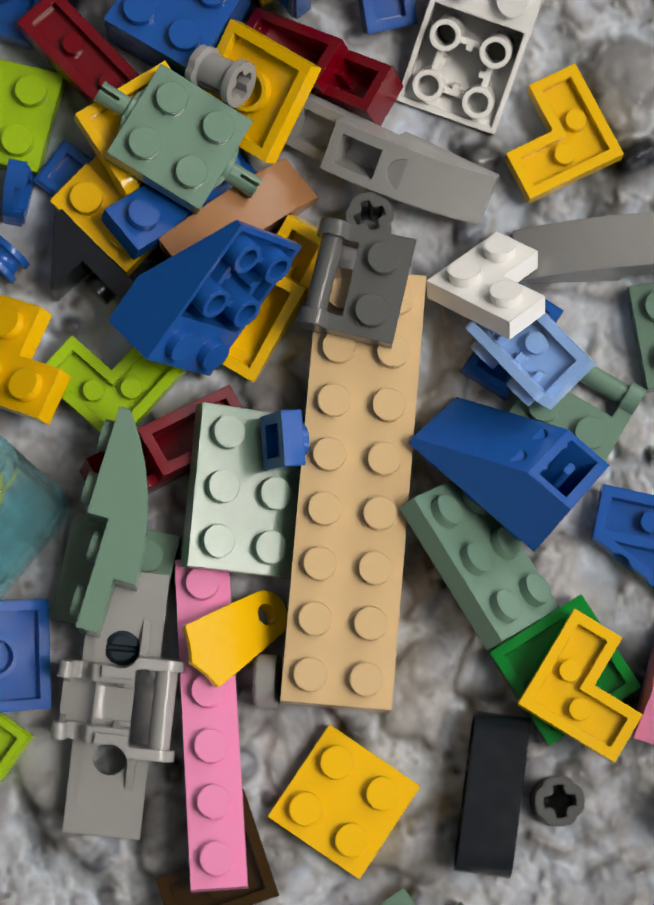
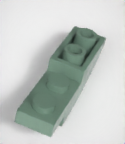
M120 406L115 421L106 419L97 445V451L105 453L99 474L92 471L89 472L81 496V503L89 505L87 510L89 521L106 525L104 532L95 530L86 556V563L94 565L88 586L78 584L69 612V616L78 618L75 626L78 633L99 639L115 586L136 592L138 590L148 538L149 496L142 446L131 410Z

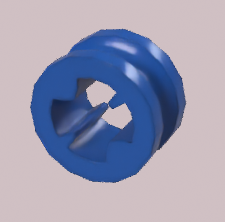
M0 235V276L8 283L13 284L17 280L15 277L16 271L21 268L26 270L30 263L12 244Z

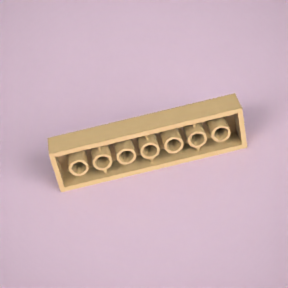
M336 269L327 307L329 313L343 315L353 269ZM408 275L392 349L313 331L305 425L309 433V449L305 455L306 465L301 466L280 697L281 704L390 713L392 711L407 520L400 507L409 501L413 447L408 442L414 436L427 276Z

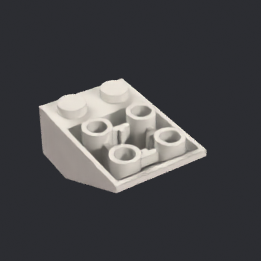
M430 0L402 82L404 87L398 95L397 101L495 135L543 0Z

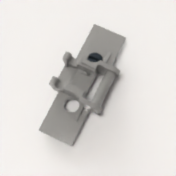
M142 572L137 592L115 586L100 639L85 635L82 659H59L57 676L63 678L59 719L52 720L50 738L57 740L73 739L62 832L140 840L149 761L174 762L175 750L170 749L178 673H184L185 661L161 658L170 575ZM138 669L156 671L148 744L130 742L129 740ZM111 744L123 751L126 756V763L121 770L116 773H106L96 766L94 754L100 745Z

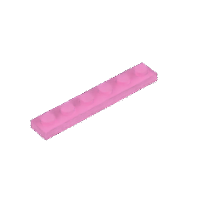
M174 560L179 660L185 661L184 673H180L191 892L248 889L236 673L221 686L214 687L205 675L188 664V647L184 632L182 631L184 625L232 603L230 573L181 567V560Z

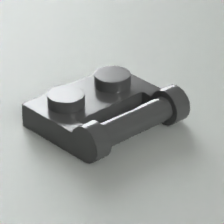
M321 218L317 231V236L321 238L306 305L299 307L296 325L308 330L392 349L417 239L351 225L337 218ZM342 245L358 248L343 315L340 316L329 313L327 307Z

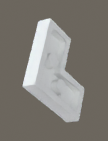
M495 232L426 280L427 298L510 340L545 314V296L518 283L538 268V251L509 236Z

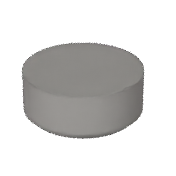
M259 654L255 658L253 702L257 709H278L282 680L281 658L279 654Z

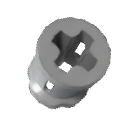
M203 44L196 48L190 56L185 70V79L203 90H208L221 96L225 104L236 108L243 105L250 97L256 82V69L254 64L241 59L235 62L221 56L217 48Z

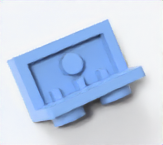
M546 312L510 340L474 321H471L465 327L476 339L470 346L471 349L492 369L500 364L512 376L506 385L527 406L536 401L551 410L596 365L585 351Z

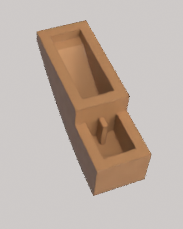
M284 158L255 174L263 179L251 198L235 187H232L203 206L197 215L193 213L158 239L160 249L169 259L235 220L275 234L280 230L287 215H300L318 201V196L289 161Z

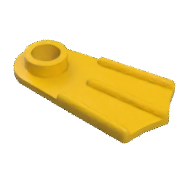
M261 590L184 625L182 631L184 632L188 647V664L205 675L214 687L221 686L285 631L288 614L283 601L275 593ZM259 608L267 615L266 625L258 617Z

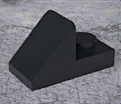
M61 209L54 215L50 288L55 300L59 301L88 274L90 277L85 281L86 285L105 305H108L112 300L119 304L134 282Z

